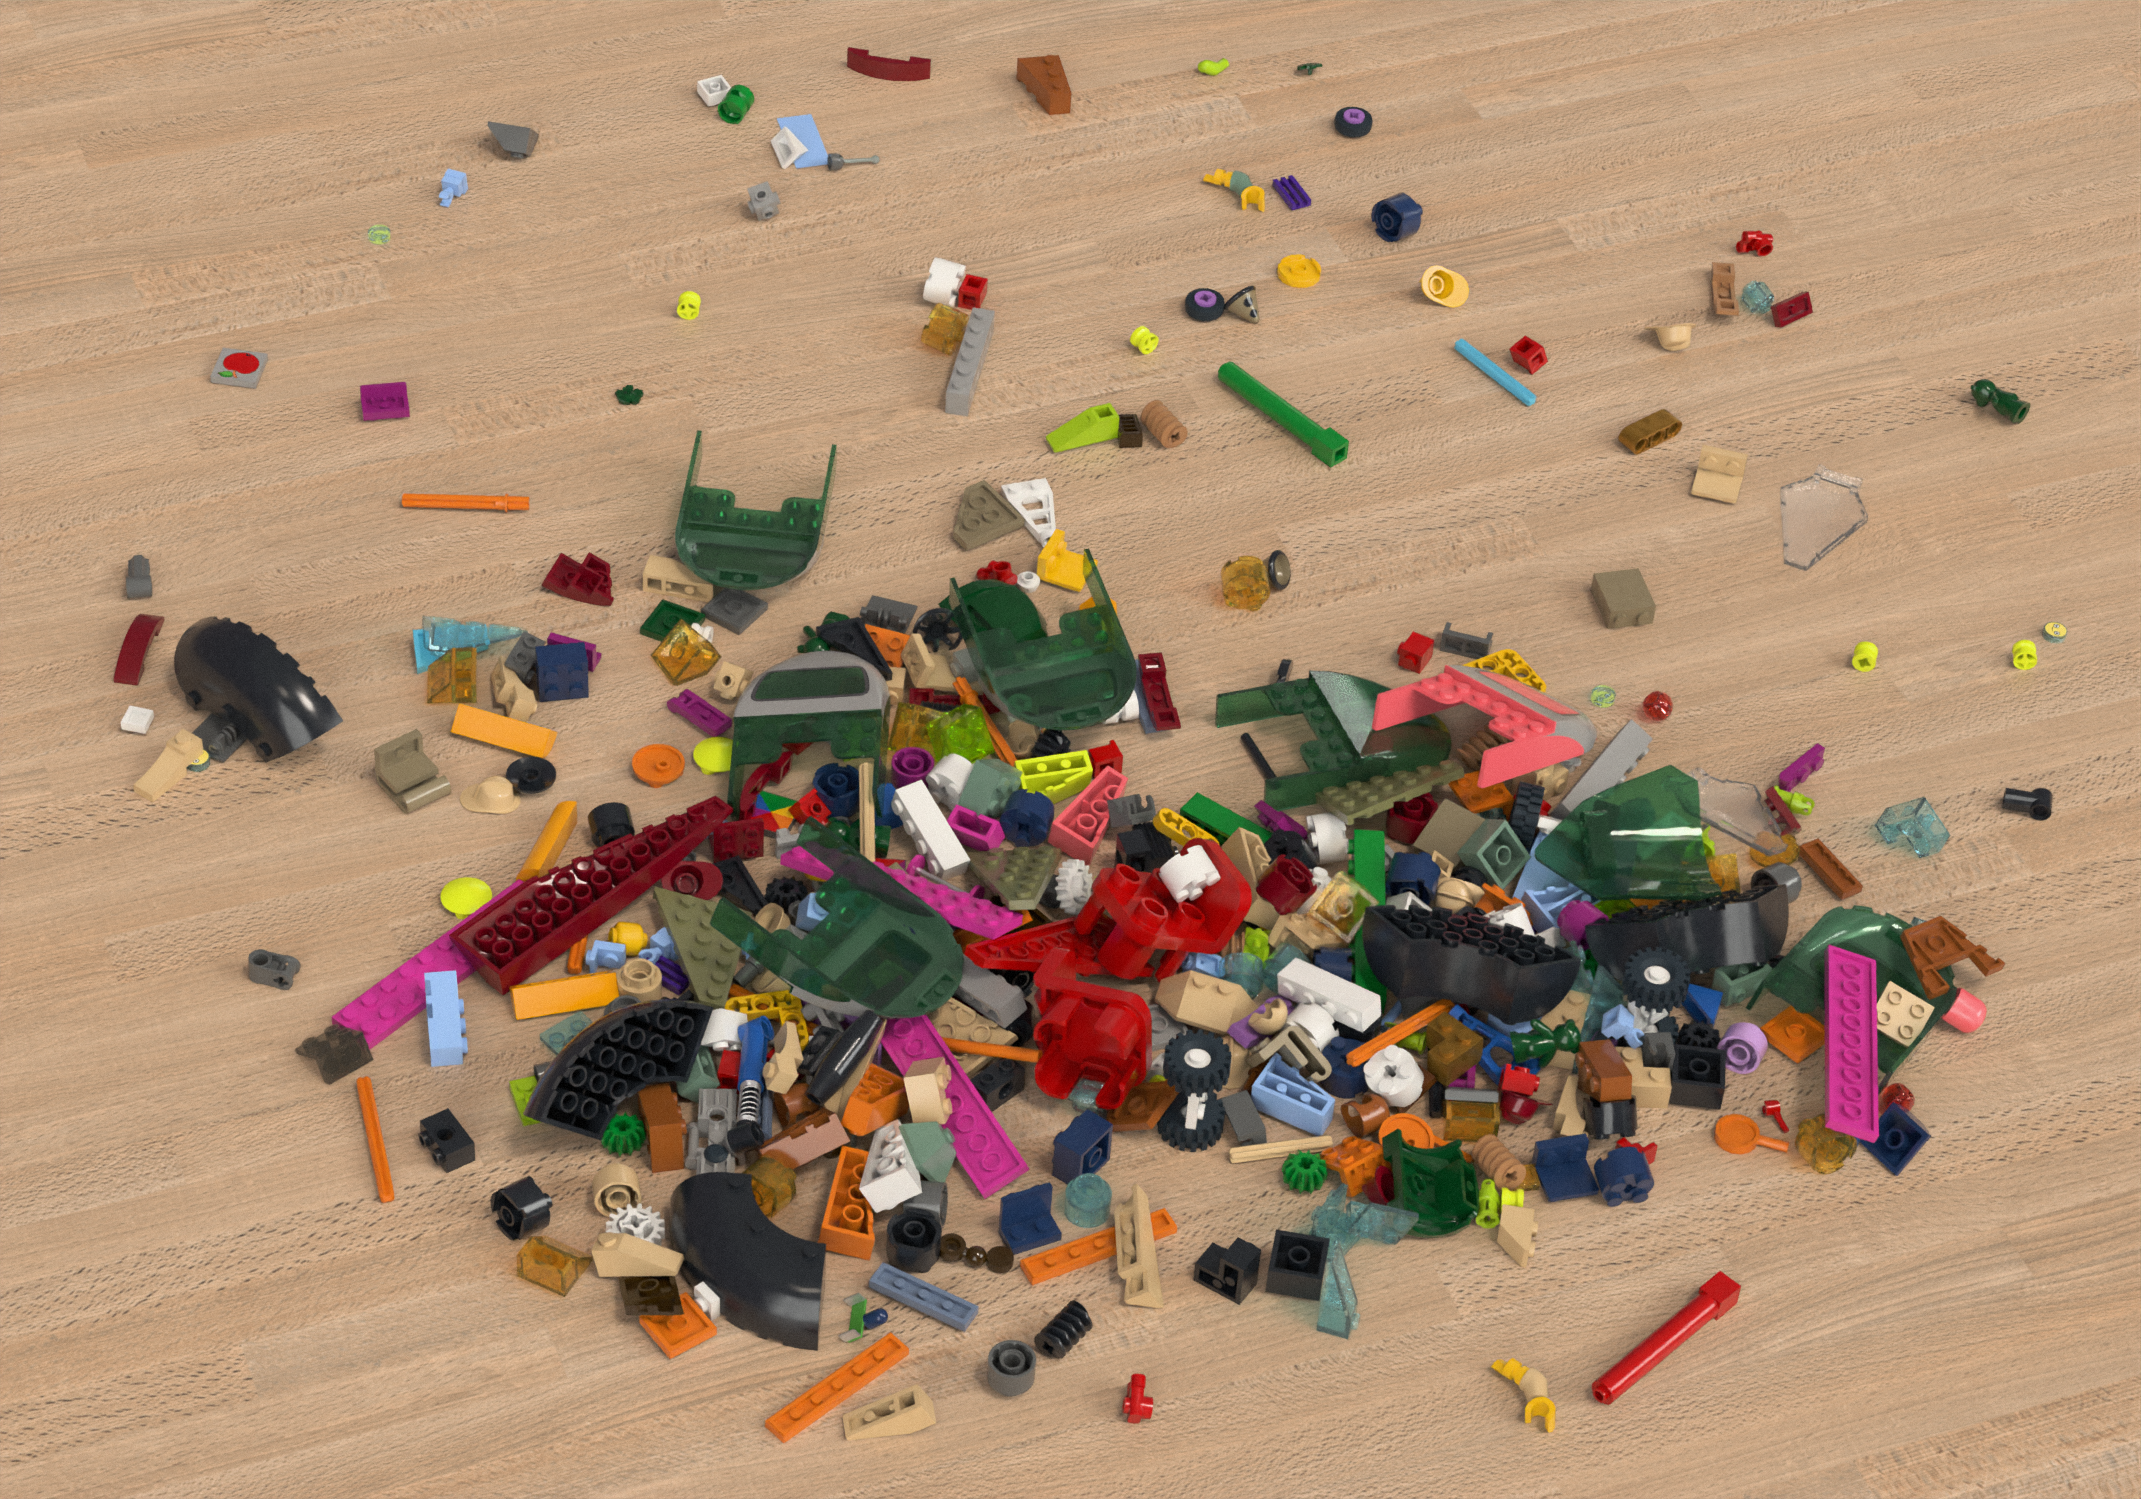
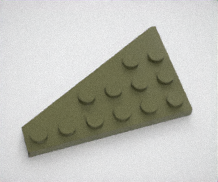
M1445 760L1440 762L1438 766H1419L1416 768V771H1397L1393 773V776L1385 778L1384 776H1374L1370 778V781L1363 783L1352 781L1348 782L1345 787L1331 786L1324 788L1323 792L1315 793L1316 803L1345 824L1352 825L1355 818H1369L1374 814L1394 807L1393 802L1395 801L1406 802L1414 797L1432 791V785H1446L1454 780L1463 778L1464 769L1453 760Z
M1042 846L1038 849L1017 847L1013 850L992 848L989 851L966 852L970 858V870L975 872V875L980 880H985V885L990 888L995 896L1001 897V902L1006 904L1009 910L1036 909L1062 858L1061 848L1053 849V846Z
M655 887L653 899L657 901L659 906L658 912L660 917L663 918V925L674 943L673 949L679 957L678 962L684 975H687L690 982L689 989L694 995V1001L714 1007L713 1010L724 1009L752 912Z

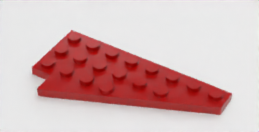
M1103 913L1090 934L1081 935L1074 926V920L1077 917L1074 916L1000 936L994 940L989 939L967 945L964 955L971 959L973 964L981 968L1036 972L1049 952L1054 947L1072 950L1075 953L1076 973L1084 977H1089L1091 974L1114 975L1100 963L1098 952L1117 924ZM1147 962L1138 977H1151L1155 967Z

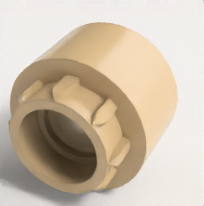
M642 958L632 959L619 969L617 973L619 996H634L642 1002L662 998V974L660 969L651 961Z
M613 1163L604 1166L594 1176L592 1187L595 1206L604 1216L609 1217L610 1214L617 1215L618 1207L627 1210V1204H630L632 1208H636L639 1203L641 1204L642 1197L639 1178L632 1168L620 1163Z

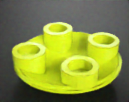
M711 737L697 744L693 757L696 764L701 767L702 773L712 775L715 772L737 771L740 768L743 751L740 745L732 739Z
M463 877L446 884L441 891L440 898L447 910L455 913L458 919H465L492 899V891L480 879Z

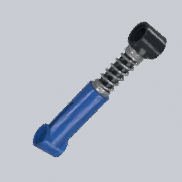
M760 1016L738 1027V1035L742 1043L738 1076L739 1107L735 1128L727 1132L730 1148L737 1155L764 1144V1134L758 1124L760 1094L764 1090L765 1078L762 1072L767 1061L768 1042L774 1039L773 1026L766 1016Z

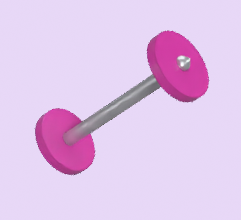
M920 854L910 861L906 872L911 876L920 877L921 875L936 884L948 886V889L966 892L923 870L925 857ZM976 885L969 894L971 897L983 899L985 889L981 885Z

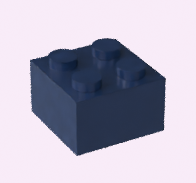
M584 642L535 646L536 683L540 702L589 698L588 659Z
M1088 1109L1080 1116H1076L1070 1126L1064 1132H1059L1053 1141L1052 1176L1077 1191L1084 1186L1110 1160L1113 1124Z

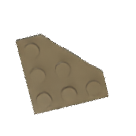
M983 480L965 488L964 498L953 531V538L968 551L1023 527L1025 519Z

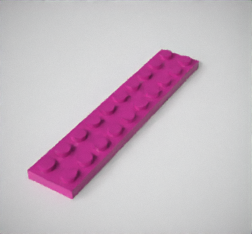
M808 840L806 843L794 847L792 850L781 855V865L877 898L875 896L877 895L891 904L922 915L937 916L939 913L948 924L993 940L1022 924L1023 914L1009 910L1007 907L994 905L986 899L971 897L967 892H957L948 889V886L928 882L924 877L908 875L900 869L885 867L880 862L865 860L860 855L842 852L840 848L822 845L817 840Z
M518 879L332 1016V1024L367 1050H370L426 1008L424 973L456 970L458 985L474 973L476 969L450 940L449 935L518 887L523 881Z
M1828 945L1824 951L1825 1127L1875 1143L1879 1137L1876 960Z
M899 976L859 1004L876 1012L901 991L906 984ZM927 1015L887 1019L881 1043L903 1077L913 1061L944 1057L945 1064L950 1066L952 1078L945 1089L946 1099L950 1098L952 1114H950L946 1124H941L944 1129L948 1127L954 1135L956 1141L953 1142V1145L957 1152L956 1157L983 1198L986 1199L1029 1171V1167Z

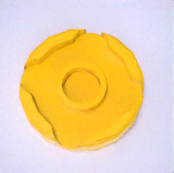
M1290 255L1284 257L1281 263L1278 264L1277 275L1288 286L1307 288L1319 281L1321 267L1311 257L1309 260L1305 258V255Z

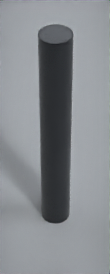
M1249 733L1242 734L1240 739L1272 788H1278L1281 782Z

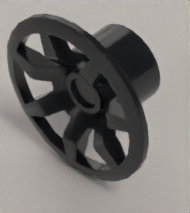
M935 608L925 612L918 618L913 627L914 634H917L918 629L925 633V636L922 638L925 644L929 643L930 640L933 642L934 653L938 652L939 641H943L950 646L948 651L956 649L964 635V626L961 618L954 611L946 608ZM939 613H945L948 615H946L945 618H943V616ZM952 617L957 620L959 627L948 626ZM959 632L958 638L953 644L947 637V634Z

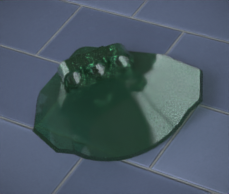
M1672 765L1620 783L1582 801L1535 849L1534 856L1538 862L1601 901L1622 899L1701 900L1721 895V889L1712 878L1706 861L1701 831L1698 781Z

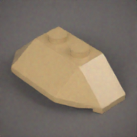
M1192 970L1161 979L1155 997V1002L1161 1005L1176 1021L1225 1036L1229 1035L1227 1031L1233 1023L1242 1020L1259 1008L1241 985Z

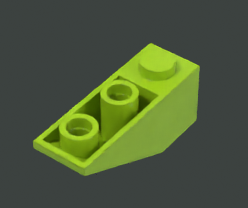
M1111 403L1090 407L1048 434L1046 440L1054 453L1118 438L1119 415Z

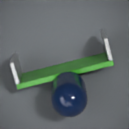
M859 1292L843 1299L849 1306H852L849 1331L838 1335V1337L844 1342L849 1343L862 1338L864 1325L871 1330L887 1322V1311L878 1308L865 1314L867 1300Z

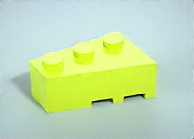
M1087 750L1017 760L1014 763V767L1022 771L1020 777L1021 784L1018 790L1028 789L1027 792L1033 794L1036 791L1047 796L1053 804L1083 791L1091 783L1093 773Z

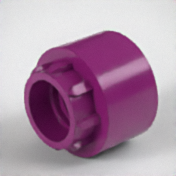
M907 747L897 751L891 761V783L897 790L922 780L929 790L926 777L934 768L933 756L928 751L918 747Z
M1574 900L1568 903L1560 912L1557 926L1560 927V935L1580 951H1586L1590 948L1587 942L1585 925L1593 923L1600 918H1605L1608 921L1609 917L1589 901L1581 902L1580 900Z

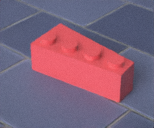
M1107 766L1052 822L1048 843L1056 848H1061V851L1074 859L1084 860L1085 865L1090 866L1111 823L1107 800L1124 796L1128 778Z

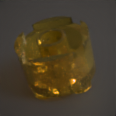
M938 303L928 317L931 319L929 325H925L923 328L921 342L951 356L955 351L956 343H961L966 331L963 328L968 322L969 315L946 304Z
M1240 556L1238 560L1232 563L1230 560L1223 566L1221 582L1225 604L1236 609L1258 611L1262 604L1268 600L1271 593L1268 569L1263 561L1254 556Z
M1825 1114L1818 1115L1812 1119H1804L1798 1125L1799 1132L1795 1138V1148L1808 1165L1819 1174L1827 1175L1840 1170L1845 1166L1843 1161L1848 1156L1851 1159L1856 1152V1138L1825 1127Z
M763 1155L742 1172L743 1174H752V1191L755 1200L767 1218H773L796 1196L795 1172L789 1167H784L769 1155Z

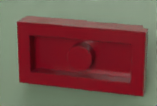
M1801 292L1771 306L1775 327H1783L1813 313L1809 292Z
M1772 786L1766 790L1765 795L1767 798L1764 802L1771 812L1776 810L1780 815L1772 820L1771 825L1775 827L1778 824H1786L1784 831L1779 833V837L1784 838L1792 832L1797 831L1799 833L1802 831L1800 824L1775 788Z

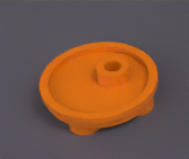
M652 744L639 749L632 759V768L640 780L649 783L652 788H660L664 784L671 783L683 775L685 759L682 753L672 746Z
M1399 1113L1392 1115L1382 1123L1379 1129L1378 1141L1380 1145H1383V1137L1396 1129H1400L1402 1137L1407 1144L1423 1149L1434 1147V1135L1431 1128L1424 1120L1412 1114Z

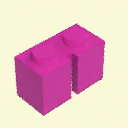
M957 804L947 819L959 842L978 851H989L992 848H999L1005 838L999 821L982 814L977 816L976 812Z

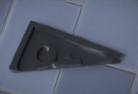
M859 617L816 626L815 634L817 637L841 652L866 660L878 669L885 681L892 680L893 672Z
M739 855L712 863L718 867L723 877V884L719 894L752 912L754 915H757L768 904Z

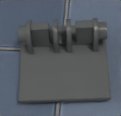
M872 595L868 605L861 607V621L864 626L868 624L906 634L918 606Z
M213 713L192 732V734L202 739L203 750L208 753V756L223 763L247 740L245 735L233 723Z

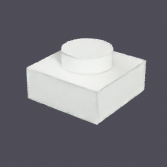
M129 706L121 721V728L146 734L154 719L153 710Z
M704 1282L694 1287V1302L713 1321L720 1316V1298Z

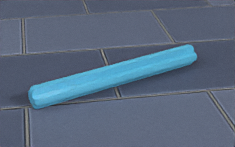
M1460 339L1455 342L1454 348L1456 351L1524 404L1531 406L1536 402L1537 397L1534 393L1466 340Z

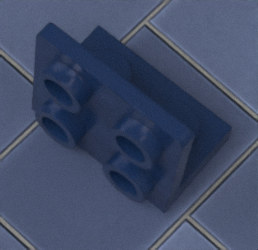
M1586 1133L1535 1142L1532 1165L1549 1202L1598 1194V1185L1586 1160L1589 1145Z
M1050 1182L1035 1185L1016 1193H1010L1001 1198L998 1233L1006 1247L1014 1255L1061 1240L1062 1233L1051 1215L1053 1187Z

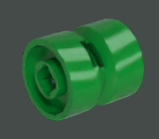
M744 85L732 86L718 105L719 116L727 123H740L754 103L752 91Z

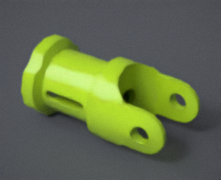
M1777 785L1774 786L1792 814L1806 816L1811 814L1815 806L1813 799L1805 797L1799 792L1791 793L1779 789Z
M1391 1022L1384 1023V1025L1388 1028H1392L1397 1025ZM1415 1032L1394 1045L1398 1048L1405 1047L1415 1050L1418 1054L1422 1055L1426 1048V1032Z
M1492 1179L1482 1181L1481 1190L1479 1191V1213L1476 1216L1477 1225L1487 1229L1494 1228L1500 1223L1498 1208L1501 1204V1198L1495 1189V1182Z

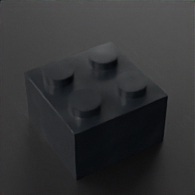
M1674 1044L1675 1058L1671 1072L1672 1089L1669 1103L1720 1110L1725 1092L1726 1050Z
M1276 1229L1265 1292L1320 1301L1330 1238Z

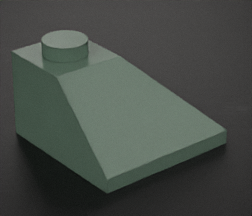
M937 1121L900 1125L899 1130L916 1169L929 1181L945 1182L957 1153L953 1142L956 1140L948 1127L944 1129Z

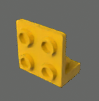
M1056 529L1038 556L1037 575L1040 580L1080 592L1097 567L1098 560L1066 550L1067 542L1064 541L1065 531Z

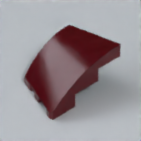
M590 552L582 564L561 553L541 585L559 595L588 604L611 606L614 601V597H611L612 579L610 578V564Z

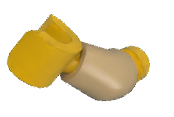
M1511 1358L1508 1362L1502 1359L1496 1360L1491 1368L1509 1380H1514L1519 1385V1389L1525 1394L1528 1403L1525 1407V1423H1531L1534 1416L1545 1417L1546 1430L1549 1433L1552 1432L1555 1428L1556 1407L1548 1399V1382L1545 1376L1533 1367H1522V1363L1514 1358Z

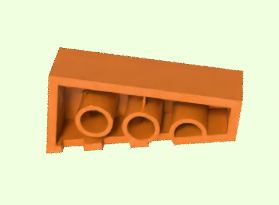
M871 1063L864 1077L861 1078L858 1086L850 1095L841 1121L842 1126L847 1128L848 1132L853 1135L865 1136L907 1114L909 1101L904 1079Z
M842 1145L818 1243L826 1244V1250L870 1261L875 1242L873 1213L871 1205L859 1189L869 1152Z

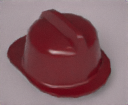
M680 861L661 878L663 889L691 895L703 900H710L721 890L723 877L718 867L712 863Z
M1498 1089V1091L1502 1092L1499 1106L1502 1111V1118L1514 1124L1530 1121L1541 1104L1553 1105V1103L1524 1097Z
M1378 1166L1375 1176L1362 1186V1190L1370 1204L1377 1211L1388 1212L1387 1203L1395 1199L1393 1173L1386 1166Z

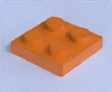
M1795 1003L1760 1027L1767 1041L1797 1064L1825 1044V1026Z
M687 1292L680 1295L684 1314L639 1316V1323L669 1359L717 1335V1327Z

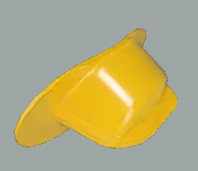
M1435 265L1429 267L1419 281L1421 283V290L1427 298L1448 307H1458L1468 297L1469 288L1464 277L1442 266Z

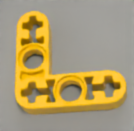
M1504 649L1462 665L1483 669L1482 667L1490 666L1493 670L1488 671L1505 675L1546 693L1545 682L1514 650ZM1523 673L1527 677H1518L1516 674Z
M1163 808L1153 818V824L1159 832L1183 847L1193 838L1210 839L1219 844L1214 836L1171 809ZM1182 830H1186L1191 838L1186 837Z
M792 990L730 998L725 1004L726 1010L735 1011L734 1009H738L740 1013L747 1014L748 1021L760 1016H766L768 1019L779 1018L780 1026L782 1027L785 1021L795 1019L800 1022L796 1025L801 1052L809 1043L805 1018L801 1012V1000L791 994ZM764 1003L769 1005V1008L759 1010L756 1006Z

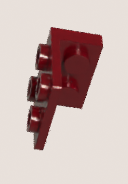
M763 818L725 822L715 826L713 834L708 835L713 863L738 855L741 860L763 857Z

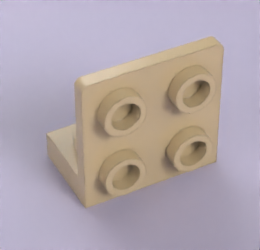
M1703 445L1691 494L1723 502L1736 503L1748 454Z
M912 633L901 653V657L915 688H934V690L957 692L952 685L956 679L945 656L929 654L921 635Z
M1312 913L1280 915L1268 937V943L1273 947L1287 946L1288 940L1296 935L1313 949H1320L1321 946L1342 947L1344 943L1337 937V932L1321 924L1320 919Z
M1889 981L1877 998V1031L1907 1049H1912L1935 1007Z

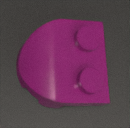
M1262 800L1254 805L1259 813L1257 816L1258 820L1266 828L1269 826L1273 832L1278 829L1294 831L1300 834L1304 840L1308 838L1305 828L1281 810L1279 812Z

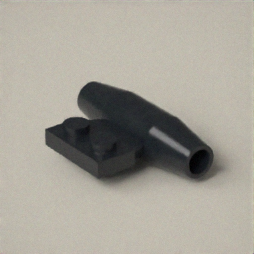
M866 1010L843 1033L838 1029L821 1025L802 1051L803 1061L797 1069V1073L813 1077L805 1092L806 1097L818 1106H823L845 1085L869 1052L883 1024L878 1015Z

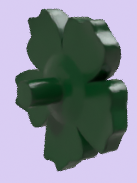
M1306 63L1298 65L1297 69H1307L1308 75H1312V69L1323 66L1321 63Z
M627 385L623 387V390L617 389L615 395L621 404L630 405L631 403L636 405L640 403L641 397H643V390L634 389L633 385Z

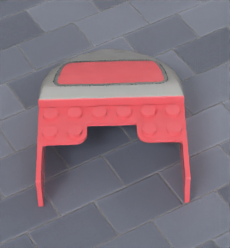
M1445 665L1444 673H1440L1438 676L1424 678L1421 681L1379 693L1372 723V729L1378 731L1464 703L1494 717L1495 719L1489 721V729L1512 742L1484 751L1478 779V787L1485 788L1585 754L1593 748L1594 742L1597 739V731L1594 724L1581 711L1518 680L1488 670L1462 665Z

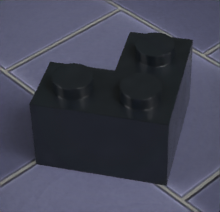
M1239 1237L1228 1249L1212 1242L1195 1262L1193 1280L1240 1305L1257 1285L1261 1249Z

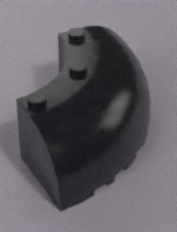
M217 616L203 618L183 633L177 644L174 656L176 678L185 694L186 702L195 711H211L233 723L252 743L258 756L265 763L293 752L343 722L326 695L321 697L313 687L316 683L313 678L302 674L298 670L300 664L290 654L285 653L283 655L277 650V643L263 633L257 635L252 632L251 626L240 621L233 623L227 617L223 619H218Z
M1786 884L1756 886L1754 889L1746 890L1743 893H1740L1739 888L1720 892L1719 896H1715L1714 891L1695 894L1694 898H1689L1686 901H1683L1681 897L1659 901V905H1655L1648 909V905L1630 908L1629 911L1611 914L1612 918L1608 921L1605 918H1600L1593 923L1585 925L1587 942L1598 964L1607 973L1621 981L1623 980L1626 961H1628L1630 955L1635 956V952L1638 950L1644 953L1645 948L1651 947L1652 951H1655L1656 947L1662 948L1661 952L1665 953L1667 949L1671 950L1674 957L1677 954L1682 957L1681 962L1686 961L1688 964L1687 969H1690V972H1694V974H1704L1710 972V968L1751 963L1752 966L1766 965L1768 960L1780 952L1785 942L1789 918Z
M1379 905L1365 908L1362 937L1367 961L1380 983L1398 998L1432 997L1446 999L1456 1004H1466L1483 1010L1500 1019L1504 1024L1515 1025L1516 1023L1538 1019L1553 1010L1572 988L1581 963V959L1561 946L1557 945L1553 948L1545 944V938L1539 935L1535 937L1523 934L1524 929L1505 923L1504 927L1490 923L1489 917L1468 913L1467 917L1452 914V909L1432 907V911L1418 908L1417 905H1409L1408 910L1396 909L1395 905Z
M649 1000L628 1005L596 1020L578 1033L552 1060L534 1088L523 1115L601 1141L609 1122L618 1111L616 1107L626 1097H632L638 1091L644 1089L646 1084L656 1081L688 1082L714 1007L688 1000Z
M708 1172L692 1176L681 1182L673 1191L670 1199L669 1231L673 1251L684 1256L680 1271L688 1284H691L694 1288L696 1285L704 1282L720 1298V1313L726 1316V1321L742 1330L747 1328L758 1333V1337L765 1340L769 1337L783 1341L785 1346L818 1351L825 1292L826 1244L795 1237L772 1223L761 1211L752 1191V1174Z

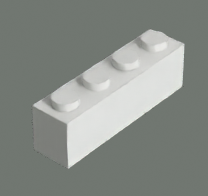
M919 780L895 790L891 802L892 809L903 821L906 833L914 839L918 853L925 857L930 873L944 881L965 873L970 858L923 781Z
M1295 958L1277 974L1278 994L1299 1004L1301 1002H1306L1305 1005H1310L1311 1003L1318 1004L1334 1020L1362 1033L1381 1016L1380 995L1301 959Z

